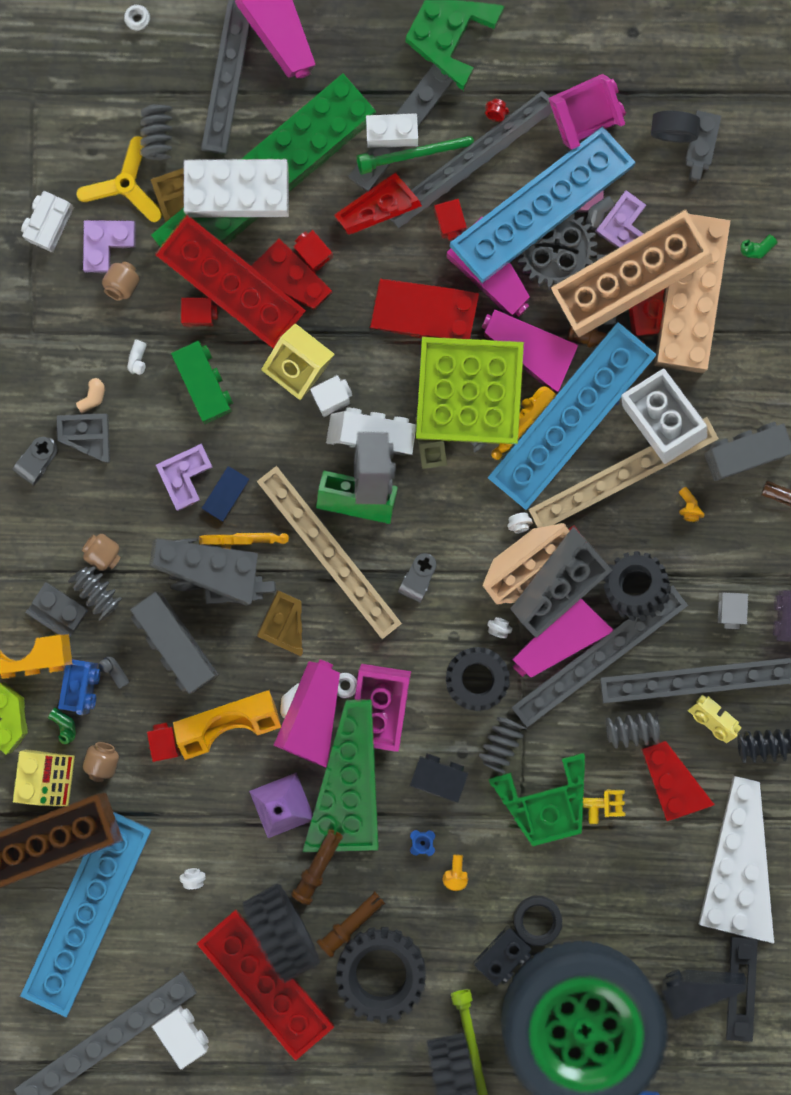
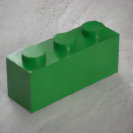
M196 341L171 353L204 424L232 412L230 405L234 403L228 390L223 392L219 383L223 379L217 367L212 369L209 360L213 358L207 345L202 346L199 341Z
M323 471L318 489L316 508L390 524L398 486L392 485V494H387L386 504H355L354 477Z

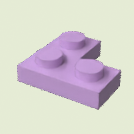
M625 191L615 204V207L612 208L598 227L596 233L618 249L640 237L643 233L633 227L632 224L643 211L646 204L628 191Z
M84 221V272H107L110 268V248H135L134 221Z
M202 444L156 465L177 511L200 501L190 478L213 468Z

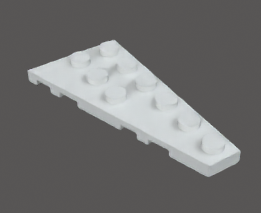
M733 776L698 924L774 943L760 782Z

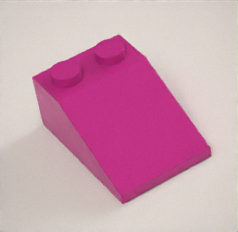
M361 664L355 700L372 699L374 748L399 752L411 671Z

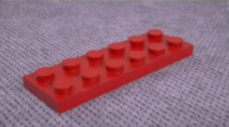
M187 214L155 254L273 349L280 337L306 311Z
M236 909L196 943L295 1061L334 1028L335 1025L295 978L288 982H283L279 978L272 965L268 962L265 953L260 948V944L253 934V929Z

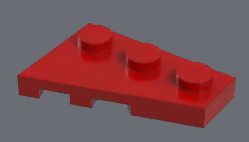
M394 173L337 212L334 216L346 233L350 235L419 208L422 205L415 194Z
M280 238L251 265V267L287 296L314 310L332 293V290Z
M664 289L629 309L631 330L635 337L653 335L660 332L664 307L662 302Z
M666 741L641 748L666 821L715 805Z

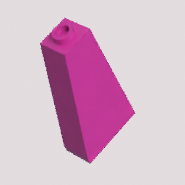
M235 0L237 7L288 78L296 76L297 79L311 74L310 71L316 64L293 0Z
M452 249L447 252L446 257L507 315L511 317L515 314L521 316L529 307L527 302L530 296L511 263H508L484 283H481Z
M494 310L492 316L487 314L482 328L486 330L484 337L492 341L524 342L522 368L543 386L549 387L557 394L578 345L497 310Z
M580 599L537 638L534 636L512 658L515 662L512 667L522 677L526 674L529 677H533L605 637L613 629Z
M319 659L318 663L308 662L273 746L316 765L326 767L329 758L340 673L332 669L333 665Z

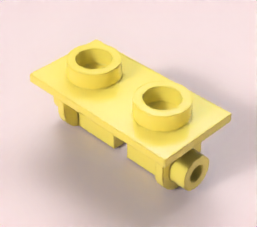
M702 694L697 699V704L688 710L694 719L708 727L717 739L728 743L738 736L737 733L741 729L738 725L739 721L726 711L719 717L717 713L721 707L709 696L705 697Z

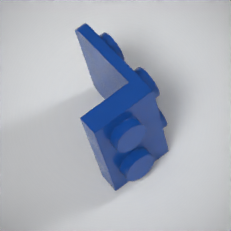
M72 659L73 665H65L58 709L76 711L80 715L88 714L90 709L95 708L96 694H93L94 684L99 683L101 671L97 669L98 663Z

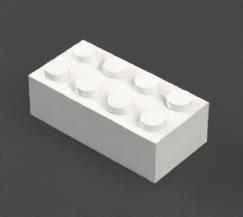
M287 159L184 160L185 214L191 218L289 217V167Z

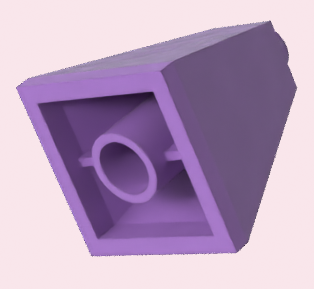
M297 772L249 791L268 838L312 820L313 813ZM275 806H282L283 813L278 812Z

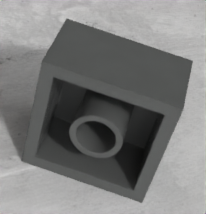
M357 432L354 456L355 504H386L387 494H392V479L395 476V465L391 463L390 458H393L394 447L393 443H389L388 432Z

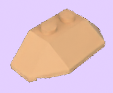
M564 523L532 529L493 559L483 587L497 605L515 603L569 533Z

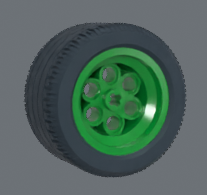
M569 941L563 942L562 945L559 943L553 945L552 948L544 949L542 953H537L533 959L530 958L526 965H523L518 970L519 973L515 974L512 979L513 982H510L507 989L508 992H506L501 1013V1029L507 1056L521 1084L533 1095H641L642 1091H645L650 1085L649 1083L653 1081L661 1067L660 1063L663 1062L665 1056L664 1052L667 1046L665 1041H667L668 1034L666 1031V1015L661 1000L642 970L630 958L618 950H613L612 947L603 946V944L596 942L593 944L590 941H584V943L582 941H573V943ZM590 997L599 999V1004L593 1009L585 1006L587 999ZM565 1001L572 1002L574 1005L569 1013L560 1011V1005ZM608 1017L615 1019V1025L610 1029L602 1027L603 1020ZM581 1024H586L588 1028H591L587 1030L586 1035H582L581 1031H577L581 1029ZM555 1026H561L565 1029L564 1034L560 1037H553L551 1030ZM598 1042H604L607 1045L606 1050L602 1053L593 1051L594 1045ZM573 1046L581 1048L580 1055L574 1058L568 1056V1050Z

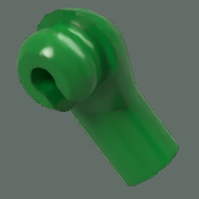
M771 234L761 243L744 240L740 246L741 253L747 258L761 259L778 241Z
M54 708L48 718L59 725V741L63 744H69L76 736L75 722L71 717Z

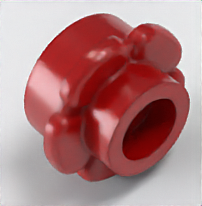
M493 99L486 103L485 115L493 121H503L505 115L509 114L506 103L500 99Z

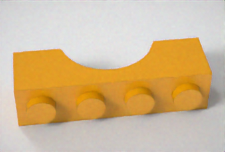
M69 634L36 638L32 651L19 661L8 658L0 650L1 679L16 677V672L25 671V676L40 674V669L49 668L50 673L65 671V665H73Z
M269 690L173 722L177 745L185 760L208 753L213 741L227 730L246 728L258 736L281 728L276 705Z

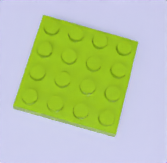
M422 337L416 439L518 445L524 342Z

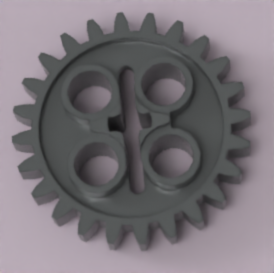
M574 212L550 231L553 234L550 239H539L519 255L522 258L518 260V265H526L522 270L523 274L531 272L529 277L531 282L538 278L539 287L544 282H547L548 290H551L553 284H558L593 264L594 262L590 259L597 258V253L592 251L597 248V242H590L595 239V233H588L591 225L586 224L582 226L584 217L575 220ZM568 235H574L578 238L575 243L571 244L567 243L564 239ZM539 244L542 247L536 248L535 245ZM556 245L560 246L558 253L553 252ZM570 251H578L579 253H578V254H574L573 252H570ZM539 255H546L549 258L544 264L536 262L535 259ZM564 259H570L573 261V265L565 268L560 265V262Z

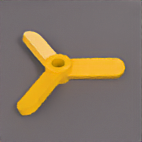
M135 136L130 140L121 173L116 179L79 188L76 193L79 201L88 202L122 194L151 222H158L162 219L163 213L161 209L135 182L142 158L140 150L144 148L140 144L142 137ZM124 181H129L128 187H121Z

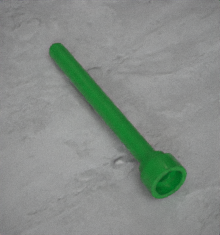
M466 136L379 156L369 155L368 153L357 155V165L361 175L372 173L376 166L468 147L474 143V139L471 136Z

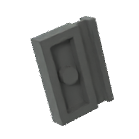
M45 582L25 613L59 635L69 634L70 639L89 609L48 582Z

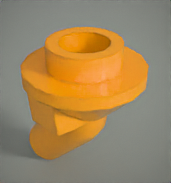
M687 487L682 488L679 494L687 505L679 511V514L684 516L686 521L698 522L699 518L704 517V512L699 508L697 499Z
M454 854L452 869L445 871L443 875V883L450 890L460 891L467 886V872L462 871L463 855Z

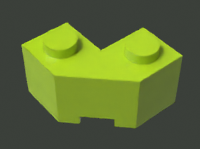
M1 682L0 717L2 720L0 721V750L7 755L13 753L28 734L25 720L24 697L5 682Z

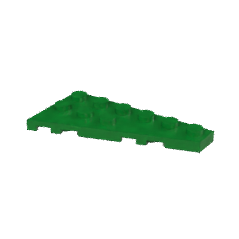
M372 699L346 700L302 852H318L329 829L335 831L334 835L336 832H339L343 836L336 851L378 850L379 848Z

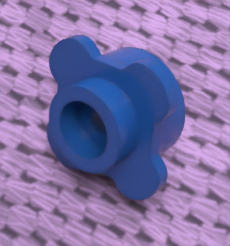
M431 830L427 832L412 831L410 834L412 839L410 852L415 856L419 853L427 854L428 856L433 855L435 852L433 847L435 833ZM425 841V845H421L420 842Z

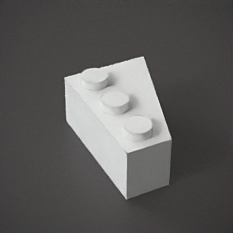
M347 408L346 411L333 413L330 416L326 444L334 445V443H340L356 448L357 432H388L389 443H393L394 447L393 454L412 455L417 424L409 423L408 418L394 417V420L385 419V414L371 412L369 416L361 414L362 410L356 408Z

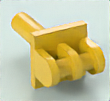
M607 789L604 791V798H584L583 808H588L589 824H599V808H605V817L625 816V812H623L625 801H622V794H625V790ZM611 794H615V801H611ZM611 805H615V812H611Z

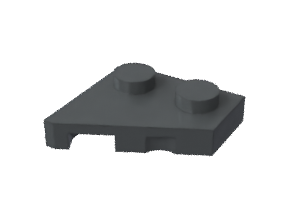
M108 414L57 416V439L59 442L103 462L110 463Z

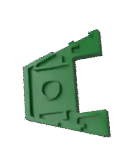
M425 0L406 36V43L428 62L431 61L444 76H449L456 82V86L464 91L474 67L451 57L471 20L495 30L504 12V6L461 0Z
M585 753L562 758L568 785L531 795L518 796L511 772L489 778V783L494 787L532 847L582 834Z

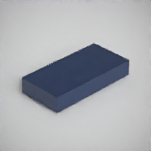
M228 466L202 509L224 522L250 479Z

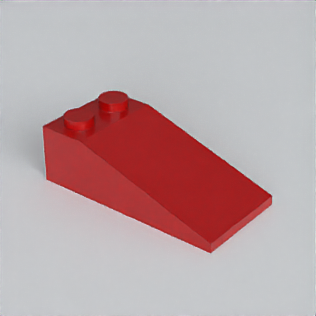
M380 279L370 328L418 338L470 339L479 294L452 288Z

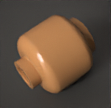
M128 262L112 264L102 280V285L105 288L104 292L109 297L119 301L130 298L140 280L135 272L136 268Z
M93 534L82 548V552H84L83 559L91 566H95L98 571H104L108 567L113 569L121 558L117 555L120 547L104 534L97 536Z
M97 742L87 749L83 770L89 775L91 780L102 782L104 779L114 776L119 760V754L115 751V747L108 743Z

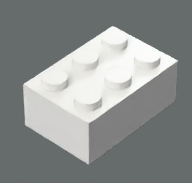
M664 368L621 395L623 408L664 464L707 438V425Z

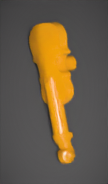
M549 387L539 388L533 397L522 401L521 405L524 409L520 412L518 439L528 430L557 395ZM499 444L492 451V458L499 460L503 456L502 453L510 450L514 444Z
M273 533L199 536V545L221 546V548L231 549V545H252V543L273 544L277 542L286 544L289 536L285 533L280 536Z

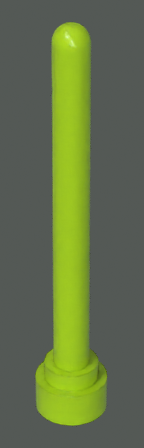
M469 989L455 991L450 995L452 1004L460 1012L477 1095H488L469 1007H471L470 1002L472 1001L471 991Z

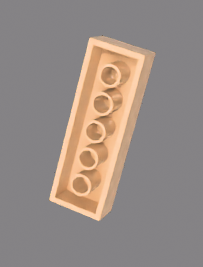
M685 210L556 284L551 289L578 337H581L707 265L713 259L711 252Z
M689 214L711 252L713 261L666 287L654 366L704 373L708 370L731 220Z

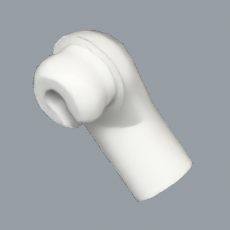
M139 340L134 341L127 368L132 374L141 375L146 367L145 363L141 362L147 343Z
M299 683L281 698L280 713L283 718L286 717Z

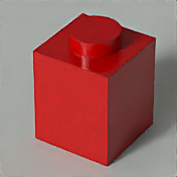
M459 198L434 205V212L442 239L454 240L467 230Z
M313 230L309 233H302L295 240L297 243L294 245L296 253L314 273L333 258L332 251Z
M181 298V324L184 327H214V320H218V305H214L213 300L210 298Z
M167 722L152 725L153 730L147 732L152 761L155 762L180 756L174 726L168 727Z

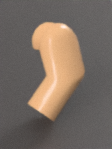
M91 379L88 383L87 397L76 402L81 414L102 403L105 386L100 379Z

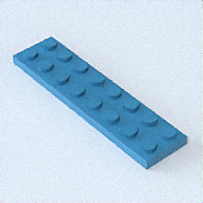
M602 126L581 142L579 147L572 149L451 241L450 247L480 282L484 283L632 169L636 162Z
M617 322L518 440V445L515 444L487 478L527 510L657 354Z
M115 812L113 813L123 841L83 857L20 995L64 1017H67L70 1013L152 829Z

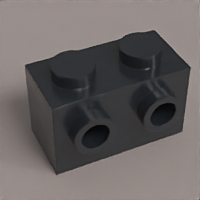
M426 753L425 757L420 756L410 786L458 803L468 776V772L463 771L465 766L450 761L449 765L440 763V757Z
M507 925L473 961L474 966L496 987L500 982L504 985L513 976L512 970L516 965L522 966L530 958L531 954L529 952L532 949L528 943L521 939L517 932Z

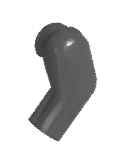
M610 196L589 208L586 224L591 225L590 230H597L603 222L604 214L615 207Z
M104 657V660L99 662L100 671L102 673L109 672L119 689L130 683L123 669L113 657Z

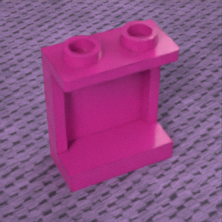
M601 74L548 98L563 143L571 150L580 146L579 140L592 135L602 126L606 129L615 124H618L620 127L625 125L623 117L626 116V112L622 103L618 102L616 96L618 87L614 79Z

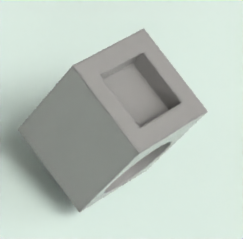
M719 593L718 623H724L725 629H740V624H747L748 594Z

